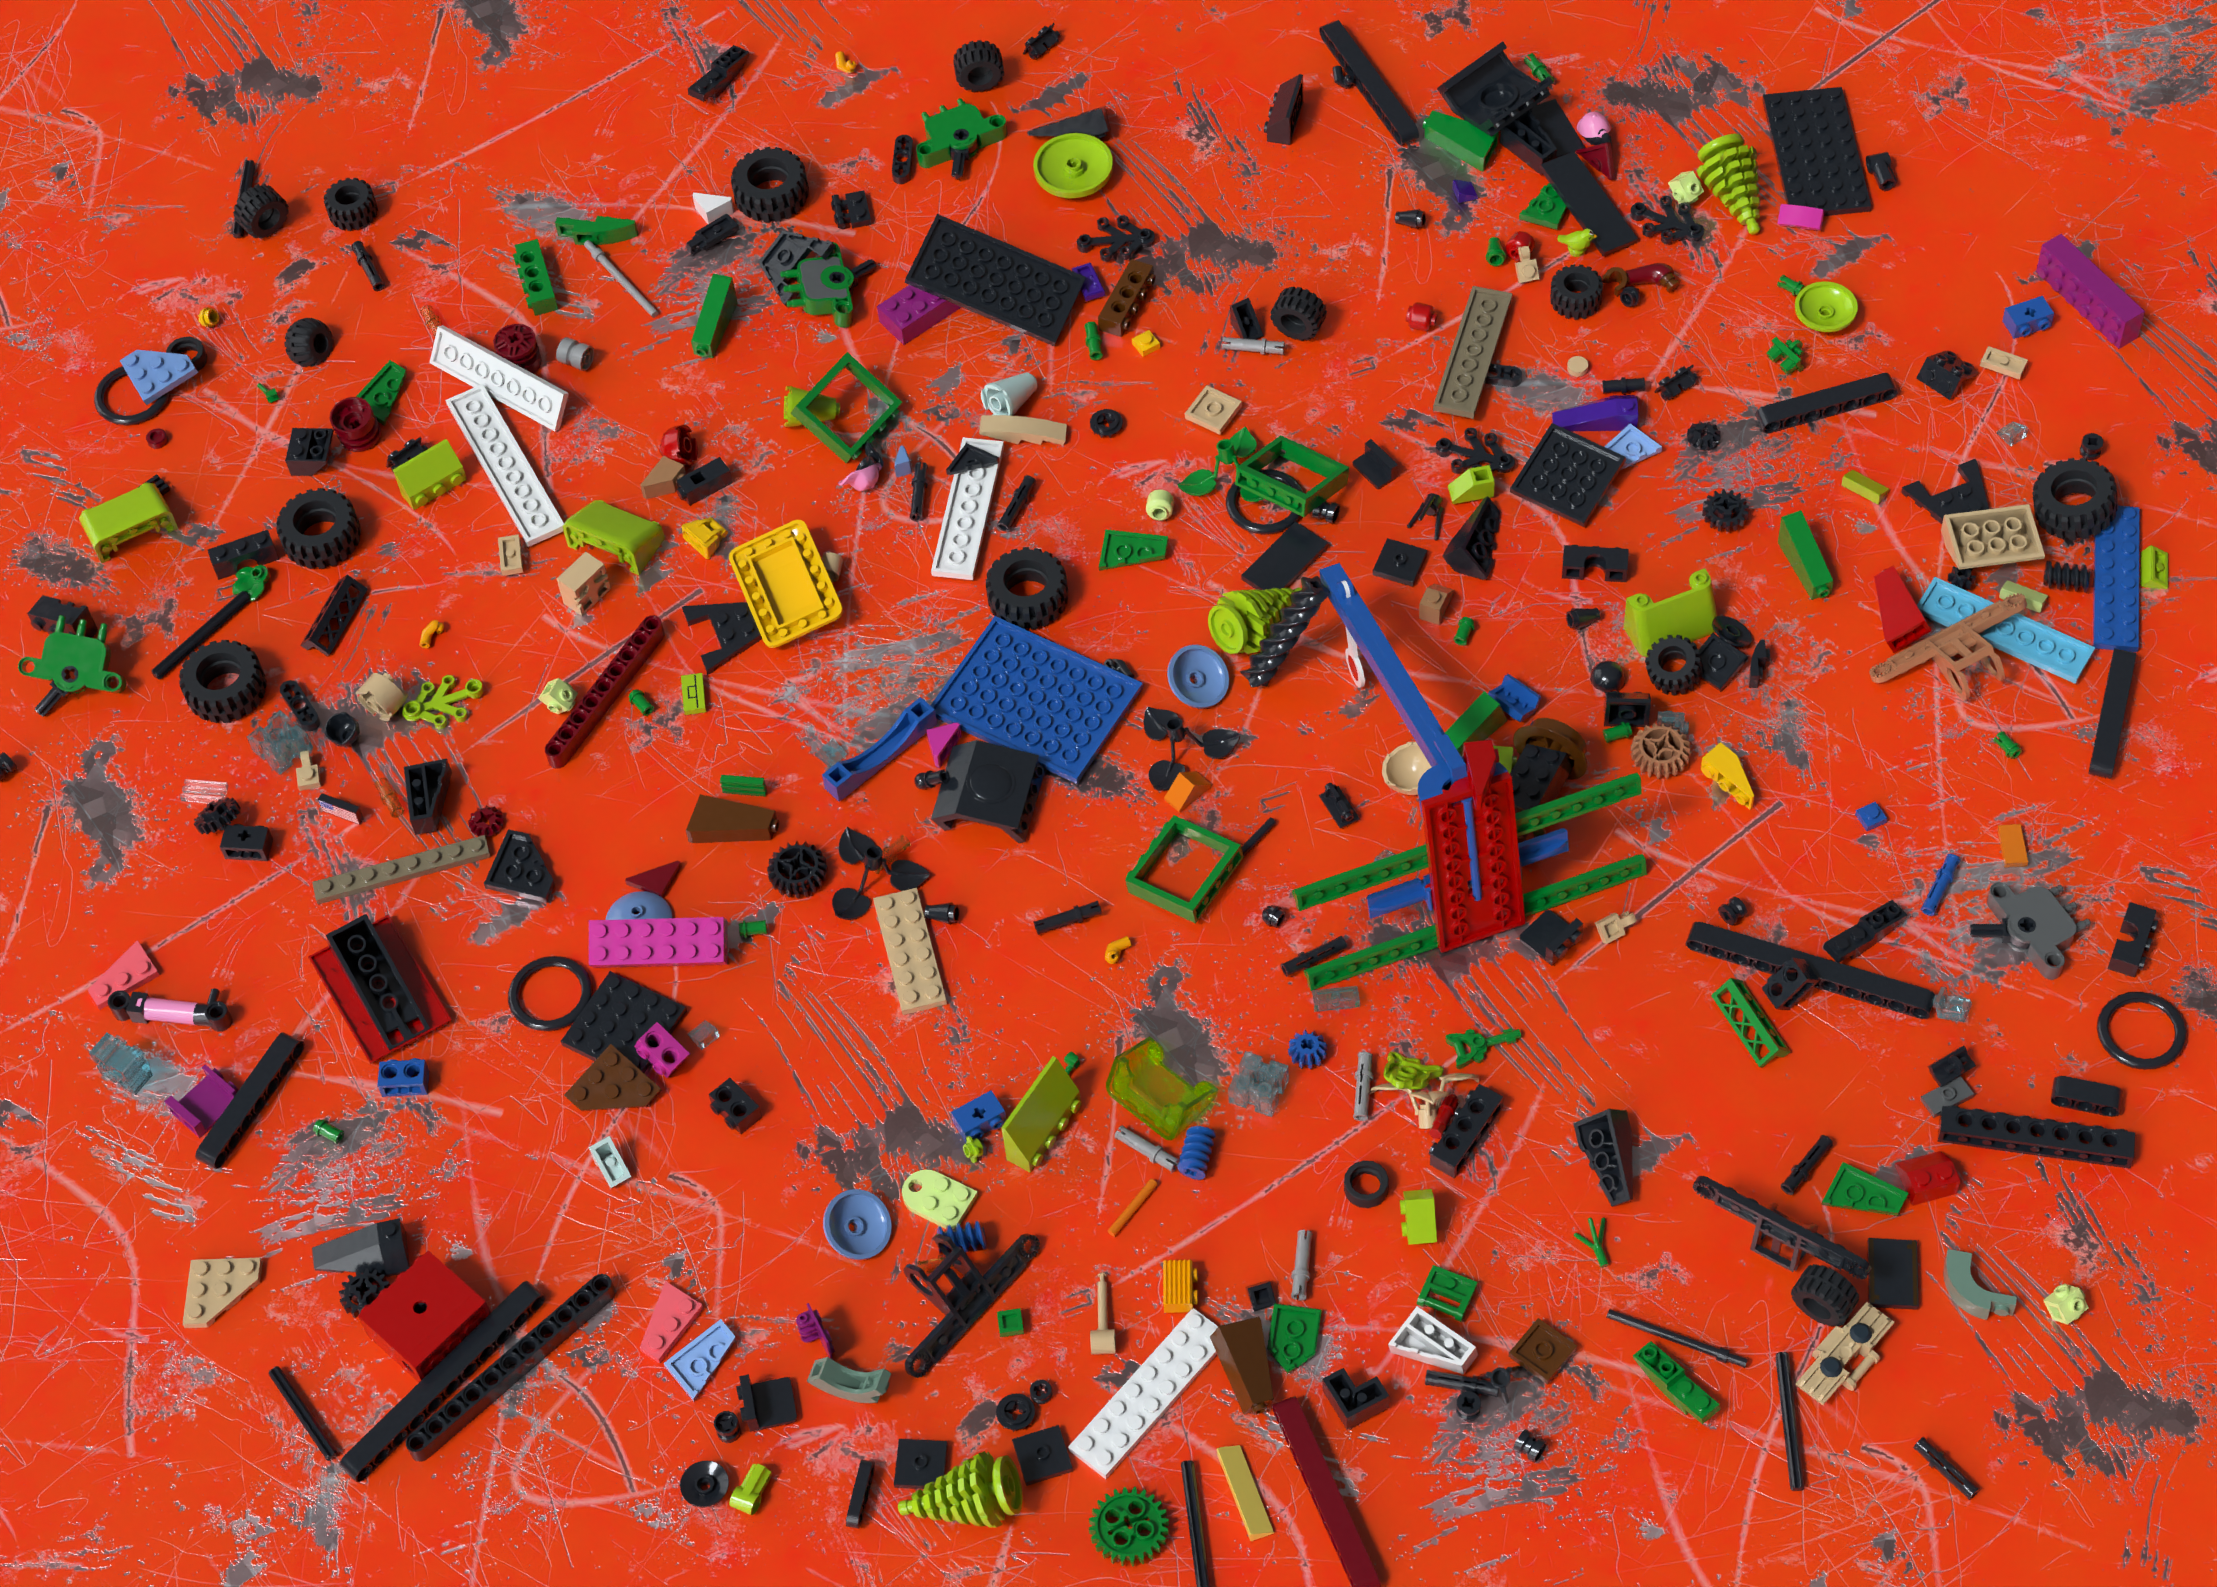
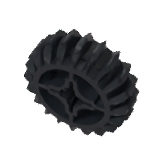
M798 841L793 846L787 843V848L784 849L780 846L779 853L773 852V858L769 859V866L767 868L769 882L772 883L773 888L778 890L781 895L786 893L790 898L795 894L799 898L800 894H804L807 897L809 891L815 893L816 887L822 888V881H826V873L828 871L826 858L820 849L816 850L814 844L809 847L806 841L803 845H800ZM807 860L814 865V867L810 866V864L805 863V861ZM780 873H785V875L789 876L790 878L787 879L783 877Z

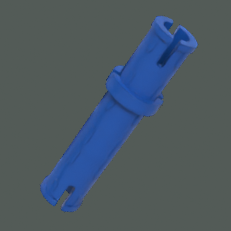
M1947 854L1941 869L1937 870L1936 880L1921 907V911L1925 915H1935L1949 883L1953 882L1954 872L1961 861L1958 856Z

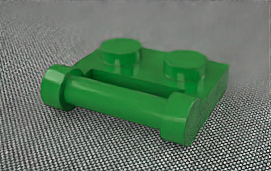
M1433 1265L1419 1294L1417 1305L1421 1307L1428 1306L1455 1317V1320L1462 1322L1478 1282ZM1433 1292L1459 1302L1460 1305L1458 1308L1429 1297V1294Z

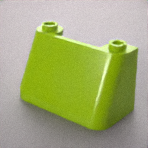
M149 482L94 508L86 509L79 517L80 523L101 564L111 560L109 553L112 550L114 552L118 551L116 545L153 528L157 532L161 531L160 528H166L168 533L178 529L173 514L156 484Z
M602 500L592 501L569 517L563 524L568 547L577 550L579 546L585 547L587 543L617 555L621 563L628 562L631 565L630 572L637 575L641 574L665 539L662 526L659 523L648 521L608 505Z
M1705 568L1694 572L1690 576L1689 584L1692 589L1657 603H1654L1648 595L1642 593L1626 598L1624 630L1640 655L1648 657L1647 651L1648 649L1652 650L1651 645L1654 642L1658 644V639L1662 637L1664 640L1668 639L1667 635H1672L1673 638L1681 635L1683 640L1687 637L1693 642L1715 633L1712 621L1717 617L1712 581Z

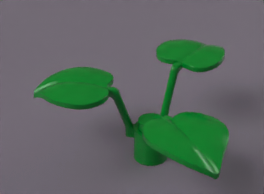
M1244 427L1230 439L1219 441L1216 445L1218 455L1215 456L1214 474L1206 469L1194 471L1181 483L1177 484L1179 489L1194 496L1205 495L1216 488L1214 479L1218 476L1220 461L1226 465L1234 462L1236 467H1238L1240 464L1237 461V456L1240 458L1247 457L1257 449L1255 438ZM1243 488L1240 490L1241 497L1246 501L1257 502L1264 499Z

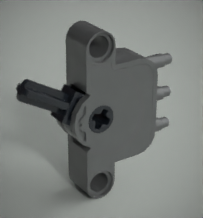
M1996 882L1989 889L1987 905L2001 924H1971L1970 935L1971 937H2001L2002 943H2007L2013 950L2025 953L2043 977L2054 980L2060 977L2065 962L2061 952L2068 949L2073 942L2075 934L2086 929V927L2091 925L2089 919H2085L2075 924L2069 913L2077 908V904L2072 902L2061 906L2055 896L2063 892L2064 888L2062 885L2052 887L2049 890L2036 886L2015 895L2007 884Z

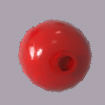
M678 425L668 429L663 434L659 446L661 455L683 464L684 467L693 465L692 460H697L698 447L696 438H691L689 433L693 432L691 428L687 425Z

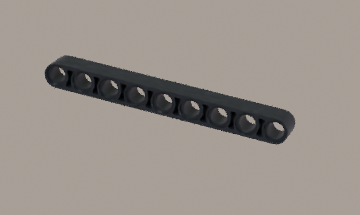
M1336 20L1319 27V33L1323 42L1347 75L1354 77L1355 86L1399 145H1403L1419 138L1416 124L1341 22Z

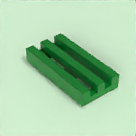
M721 775L720 777L723 793L766 797L767 788L764 778Z

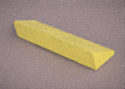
M1240 1445L1217 1448V1456L1250 1541L1274 1534Z

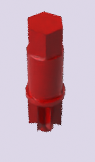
M1455 1094L1446 1096L1439 1107L1429 1131L1432 1138L1440 1139L1450 1119L1454 1116L1459 1104Z

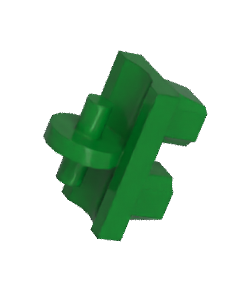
M1777 337L1771 340L1773 346L1766 354L1773 363H1776L1782 356L1785 358L1779 365L1784 373L1789 375L1796 369L1799 372L1804 369V366L1801 364L1802 360L1798 357L1804 354L1801 350L1803 343L1800 340L1792 342L1789 339L1786 341V345Z

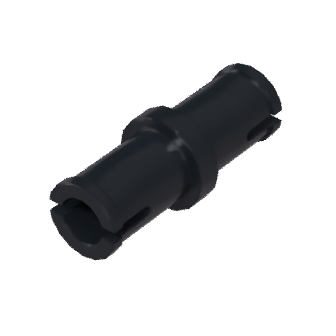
M1621 377L1620 380H1602L1603 394L1613 392L1626 394L1627 391H1645V378L1626 379Z

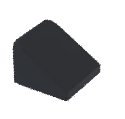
M1267 1280L1245 1287L1253 1311L1276 1304L1270 1281Z

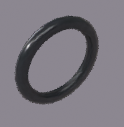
M121 366L111 371L98 384L94 394L95 408L100 416L117 425H136L153 418L164 408L170 395V391L165 393L150 408L141 413L123 416L108 410L104 402V394L115 380L128 375L124 367Z
M1261 469L1259 471L1303 492L1298 482L1284 472L1272 469ZM1234 482L1228 490L1226 509L1230 518L1239 527L1251 533L1263 535L1282 532L1300 518V515L1291 512L1288 517L1273 524L1250 522L1241 516L1236 507V498L1241 487L1235 485Z
M560 956L542 957L528 963L515 975L508 991V1005L516 1020L526 1027L539 1031L559 1030L574 1023L591 999L593 994L592 981L584 967L574 960ZM553 966L563 967L573 972L581 984V997L577 1006L564 1017L548 1021L537 1020L525 1013L519 1002V991L529 975L537 970Z
M2128 992L2118 995L2108 1001L2101 1009L2097 1019L2098 1038L2103 1048L2112 1058L2131 1068L2147 1070L2166 1066L2182 1053L2186 1044L2187 1031L2180 1013L2171 1003L2152 993ZM2136 1002L2150 1004L2159 1008L2167 1014L2174 1025L2175 1038L2172 1046L2161 1056L2150 1059L2136 1058L2124 1053L2113 1043L2109 1034V1021L2112 1014L2121 1006Z

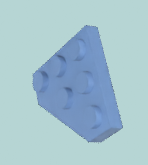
M135 350L120 360L146 405L199 373L189 356L185 354Z

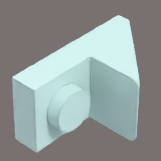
M610 1136L588 1147L596 1166L599 1167L610 1188L631 1177Z

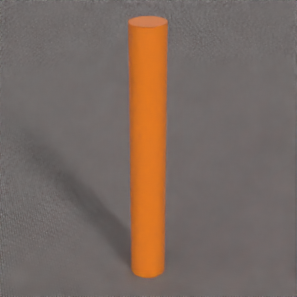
M1150 1179L1107 1230L1111 1236H1116L1158 1184L1155 1180Z

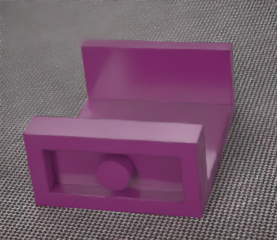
M206 1064L202 1067L206 1077L182 1099L177 1101L172 1096H169L164 1101L169 1112L199 1138L214 1126L239 1091L231 1081L226 1083L223 1080V1075L216 1068L211 1070Z

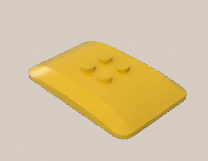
M791 521L735 547L729 553V561L762 639L769 648H776L841 617L843 607L804 521Z

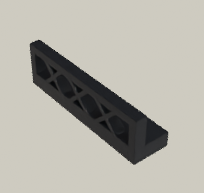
M348 574L339 579L300 646L306 650L315 647L326 656L330 655L368 589ZM351 585L360 591L357 597H350L348 589ZM347 602L349 611L346 614H341L339 604ZM331 619L338 620V630L331 631L329 623ZM323 635H328L330 644L327 648L318 642Z

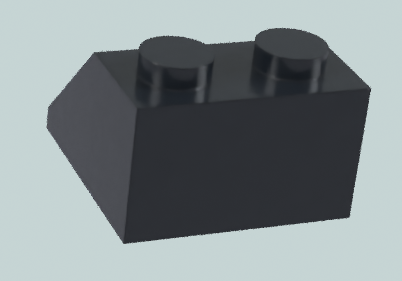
M1605 692L1604 726L1615 727L1621 725V722H1629L1631 727L1648 726L1651 707L1650 694L1642 692Z

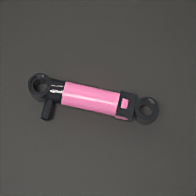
M216 988L211 989L207 1004L150 998L148 993L132 992L130 998L129 994L122 990L113 992L107 1002L114 1017L120 1021L131 1019L135 1023L147 1024L148 1020L207 1026L211 1027L214 1031L223 1032L230 1028L233 1020L227 1006L223 1002L217 1001L220 991Z

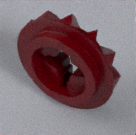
M486 805L482 809L477 807V811L471 813V818L468 820L469 828L476 836L485 835V837H490L501 830L504 818L501 811H498L495 806L490 808ZM482 817L489 819V826L482 821Z

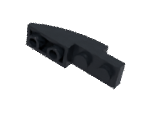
M733 45L711 63V70L688 88V95L703 102L710 96L716 99L738 75L749 57V52Z
M1891 900L1861 917L1858 924L1826 941L1823 949L1838 963L1848 957L1854 959L1887 936L1908 915Z

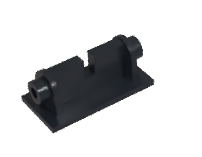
M1053 23L1049 27L1044 26L1038 32L1036 38L1031 37L1025 43L1026 47L1023 54L1029 52L1031 59H1038L1047 51L1043 44L1048 48L1056 44L1060 40L1061 35L1058 31L1054 32L1052 30L1055 24Z
M1694 365L1687 369L1685 366L1681 367L1674 373L1675 376L1671 379L1669 376L1662 379L1658 383L1660 386L1654 392L1661 391V397L1664 400H1671L1682 392L1678 385L1684 391L1696 384L1698 376L1690 371Z
M422 438L411 439L404 445L405 448L399 452L398 450L393 451L387 457L386 467L388 468L392 465L391 470L393 472V469L409 461L408 458L412 459L426 451L428 448L425 445L421 446Z
M1332 783L1326 784L1325 792L1320 794L1319 797L1339 828L1341 829L1360 820L1339 786Z

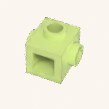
M1694 171L1682 172L1668 182L1673 192V197L1679 204L1683 202L1691 204L1699 199L1698 196L1704 192L1701 182L1696 177Z
M557 678L546 684L538 699L547 705L551 712L560 714L565 711L568 712L574 707V700L578 693L572 689L569 683Z
M2067 1284L2056 1287L2054 1292L2043 1300L2052 1319L2067 1325L2078 1319L2089 1308L2083 1291L2078 1287Z

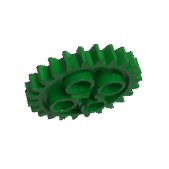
M1124 1487L1122 1494H1119L1114 1489L1113 1497L1105 1494L1106 1502L1098 1500L1099 1509H1092L1094 1517L1089 1518V1523L1092 1525L1089 1527V1534L1093 1535L1091 1542L1092 1544L1097 1543L1095 1546L1097 1552L1103 1550L1102 1555L1104 1559L1111 1555L1112 1564L1117 1559L1121 1560V1566L1123 1567L1126 1560H1130L1132 1567H1134L1135 1560L1137 1559L1144 1564L1145 1556L1152 1560V1551L1160 1553L1161 1548L1159 1544H1166L1164 1536L1169 1535V1529L1166 1528L1169 1526V1519L1165 1518L1167 1511L1166 1509L1161 1510V1501L1154 1503V1494L1147 1498L1145 1489L1140 1494H1137L1136 1487L1133 1488L1131 1493H1128L1127 1488ZM1134 1508L1142 1510L1141 1513L1136 1515L1130 1513ZM1110 1517L1119 1518L1116 1523H1109L1107 1521ZM1130 1524V1526L1133 1528L1128 1529V1527L1125 1525ZM1142 1530H1149L1151 1532L1148 1536L1139 1535ZM1121 1538L1128 1540L1124 1545H1118L1115 1542Z

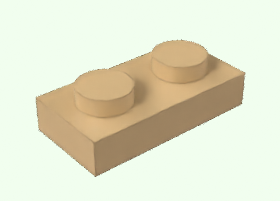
M1988 346L1980 366L2020 380L2027 366L2028 359Z
M519 534L499 537L498 545L502 576L523 573Z

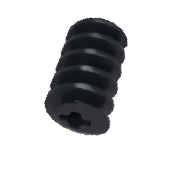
M2051 561L2046 562L2043 585L2047 582L2048 588L2051 589L2052 585L2056 583L2057 589L2060 590L2062 584H2065L2066 591H2069L2071 585H2074L2075 592L2082 586L2084 593L2087 592L2090 581V569L2087 571L2086 565H2082L2079 570L2077 564H2073L2070 569L2068 563H2065L2061 568L2060 562H2056L2053 567Z

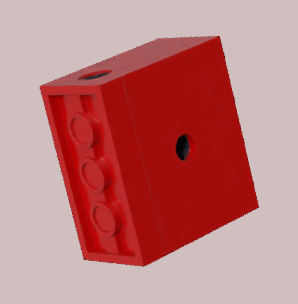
M428 1250L424 1255L417 1257L409 1269L400 1273L395 1282L388 1288H384L371 1304L366 1305L361 1310L358 1318L368 1337L414 1379L420 1382L491 1312L483 1298Z

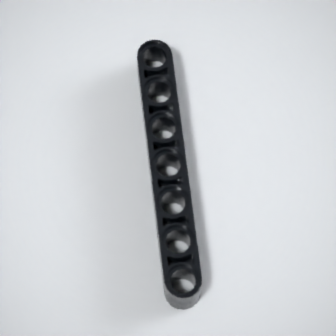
M1881 373L1763 406L1756 411L1755 416L1763 432L1768 434L1891 400L1898 394V389L1889 373Z
M2114 648L2088 774L2109 779L2112 777L2136 652Z
M284 1032L276 1037L199 1145L195 1155L196 1160L215 1169H219L225 1163L300 1057L304 1049V1042Z

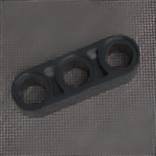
M2057 1076L2053 1081L2051 1102L2059 1107L2113 1117L2120 1114L2123 1091L2112 1085L2067 1076Z

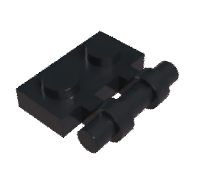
M864 190L845 194L846 200H841L837 194L832 196L831 207L835 212L834 221L839 229H844L846 223H851L852 228L872 225ZM842 210H848L849 213L845 214Z

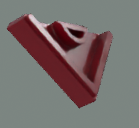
M1611 143L1576 150L1577 154L1586 159L1596 170L1607 176L1609 180H1616Z
M675 861L628 877L625 882L626 885L642 891L655 893L663 898L682 865L680 861Z

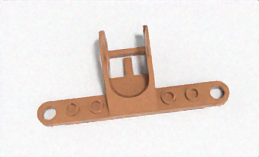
M2019 593L2017 595L2013 594V596L2009 595L2003 601H1997L1891 656L1886 662L1879 663V665L1876 664V667L1873 666L1869 671L1872 681L1875 683L1885 682L1907 672L1918 664L1925 663L1930 658H1933L1954 692L1962 700L1970 698V690L1966 677L1960 670L1979 660L1998 681H2003L2005 673L2000 657L1994 653L1992 645L1979 634L1987 628L2002 623L2005 619L2024 610L2027 607L2025 596L2019 595ZM1958 653L1964 657L1956 662L1950 658ZM1987 656H1990L1993 660L1997 672L1991 666ZM1951 670H1952V671L1955 673V675L1957 676V678H1958V680H1959V682H1960V684H1961L1962 690L1960 689V687L1957 685L1956 681L1954 680V677H1953V675H1952Z

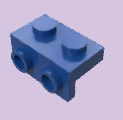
M1510 674L1505 675L1500 686L1488 693L1489 696L1501 705L1503 711L1519 722L1534 715L1541 700L1540 695Z

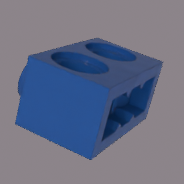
M413 1058L406 1061L391 1059L386 1062H379L377 1086L382 1097L428 1095L429 1068L425 1060Z

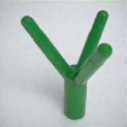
M1590 1217L1588 1218V1223L1594 1244L1578 1233H1574V1237L1594 1250L1600 1268H1604L1609 1265L1602 1247L1606 1219H1601L1599 1235L1597 1236L1593 1219Z

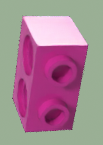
M658 1022L634 1046L638 1055L643 1059H648L653 1064L654 1070L666 1078L690 1054ZM647 1040H654L657 1043V1047H650ZM664 1056L672 1057L674 1063H667L664 1060Z

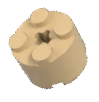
M373 673L357 690L356 694H359L357 699L371 714L374 715L377 712L382 715L379 719L389 721L406 702L408 694L393 683L394 679L389 674Z

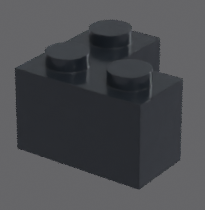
M1342 1368L1322 1379L1323 1392L1346 1430L1389 1408V1394L1378 1377L1355 1387L1345 1369Z

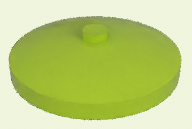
M1082 133L1063 134L1050 139L1037 151L1033 164L1034 175L1038 184L1050 194L1063 198L1085 197L1099 191L1111 178L1113 172L1112 154L1109 148L1096 137Z

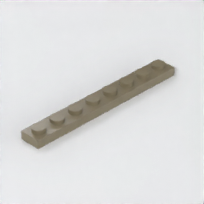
M485 835L314 881L312 884L317 904L326 903L490 858V852Z

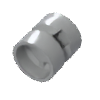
M569 337L561 340L556 352L558 362L572 365L582 371H586L591 366L594 358V348L592 346L579 343L577 340Z

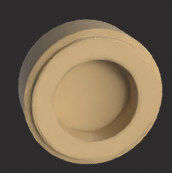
M1581 356L1570 358L1567 364L1569 374L1575 377L1585 375L1588 371V361Z

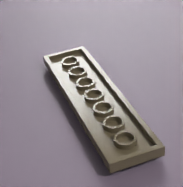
M1472 286L1435 398L1433 411L1474 419L1513 293Z

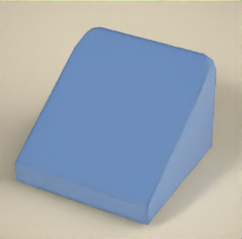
M903 446L899 448L894 465L896 477L905 476L912 472L908 454Z

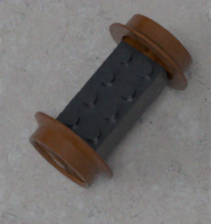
M1538 718L1532 721L1530 725L1523 726L1515 732L1513 742L1520 755L1510 773L1515 813L1556 800L1566 780L1578 779L1587 771L1586 743L1581 735L1567 724L1555 719ZM1542 828L1518 836V843L1547 833Z

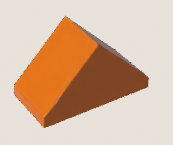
M1196 771L1179 772L1164 800L1180 813L1211 787V784Z

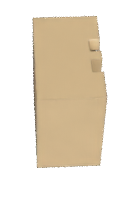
M587 552L581 555L557 578L563 603L583 616L611 589L609 581L606 580L608 576L605 574V565Z

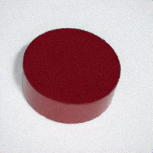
M156 428L147 433L146 440L151 448L160 449L167 444L168 437L163 429Z

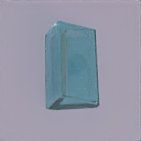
M1357 986L1312 990L1314 1012L1360 1007Z

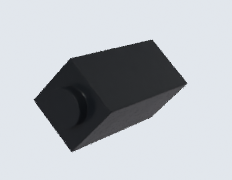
M719 457L677 479V494L681 500L685 499L688 505L691 506L732 484L730 470Z

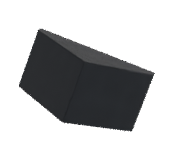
M1250 298L1230 305L1231 325L1241 339L1255 340L1264 336Z

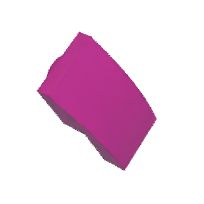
M1781 204L1777 224L1808 230H1821L1825 210Z

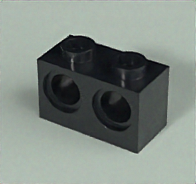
M1791 958L1783 963L1782 968L1777 973L1767 979V983L1762 987V990L1776 1009L1790 1010L1820 980L1805 959Z
M728 1078L709 1094L710 1108L716 1115L721 1114L725 1118L724 1121L731 1130L736 1129L742 1134L762 1118L760 1107L731 1078ZM730 1098L729 1101L723 1102L724 1099ZM740 1113H745L743 1116H737Z

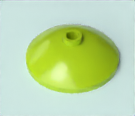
M1834 282L1812 283L1804 287L1798 293L1795 300V312L1799 320L1807 327L1816 331L1835 332L1849 326L1857 315L1858 304L1853 293L1846 287Z

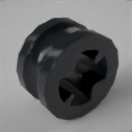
M1036 1380L1032 1383L1030 1395L1033 1402L1042 1405L1050 1401L1052 1389L1047 1381ZM1041 1388H1045V1393H1042L1041 1396H1037V1391H1040Z

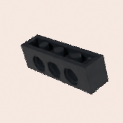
M1481 1084L1475 1090H1470L1463 1108L1459 1107L1453 1116L1454 1121L1451 1125H1447L1438 1143L1435 1142L1429 1150L1430 1165L1453 1178L1458 1174L1503 1108V1096ZM1478 1110V1111H1481L1482 1113H1480V1114H1475V1113H1473L1472 1111ZM1461 1128H1468L1469 1131L1464 1132V1131H1461L1460 1129H1461ZM1453 1145V1146H1456L1457 1148H1456V1149H1449L1448 1146Z

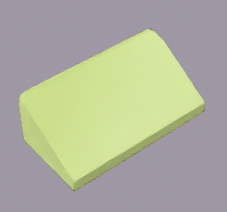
M2008 580L2001 588L1999 598L2004 600L2009 595L2022 594L2026 598V608L2041 613L2048 598L2046 594Z

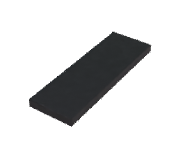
M1575 151L1540 165L1539 169L1583 230L1591 229L1597 235L1592 242L1603 257L1637 243L1638 237Z

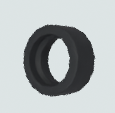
M181 337L174 340L168 346L166 353L181 354L188 350L197 351V355L191 361L198 372L203 369L207 363V354L202 342L194 337Z
M1365 1160L1356 1162L1345 1173V1195L1352 1204L1358 1207L1371 1208L1378 1206L1385 1200L1388 1194L1389 1178L1386 1170L1378 1163ZM1371 1174L1379 1179L1380 1188L1373 1194L1365 1195L1356 1192L1353 1189L1352 1183L1354 1178L1359 1175Z

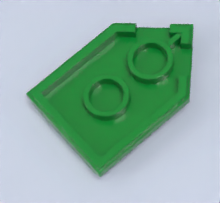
M1274 1304L1267 1349L1287 1374L1315 1355L1322 1313L1321 1309Z

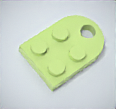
M920 1170L911 1174L906 1179L902 1187L904 1204L912 1213L945 1229L950 1224L953 1231H955L957 1223L961 1224L977 1199L978 1191L936 1171ZM913 1184H920L922 1186L918 1192H912L909 1188Z

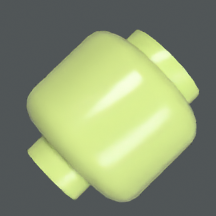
M1159 489L1152 491L1148 495L1146 512L1150 518L1162 521L1172 515L1174 499L1171 493Z

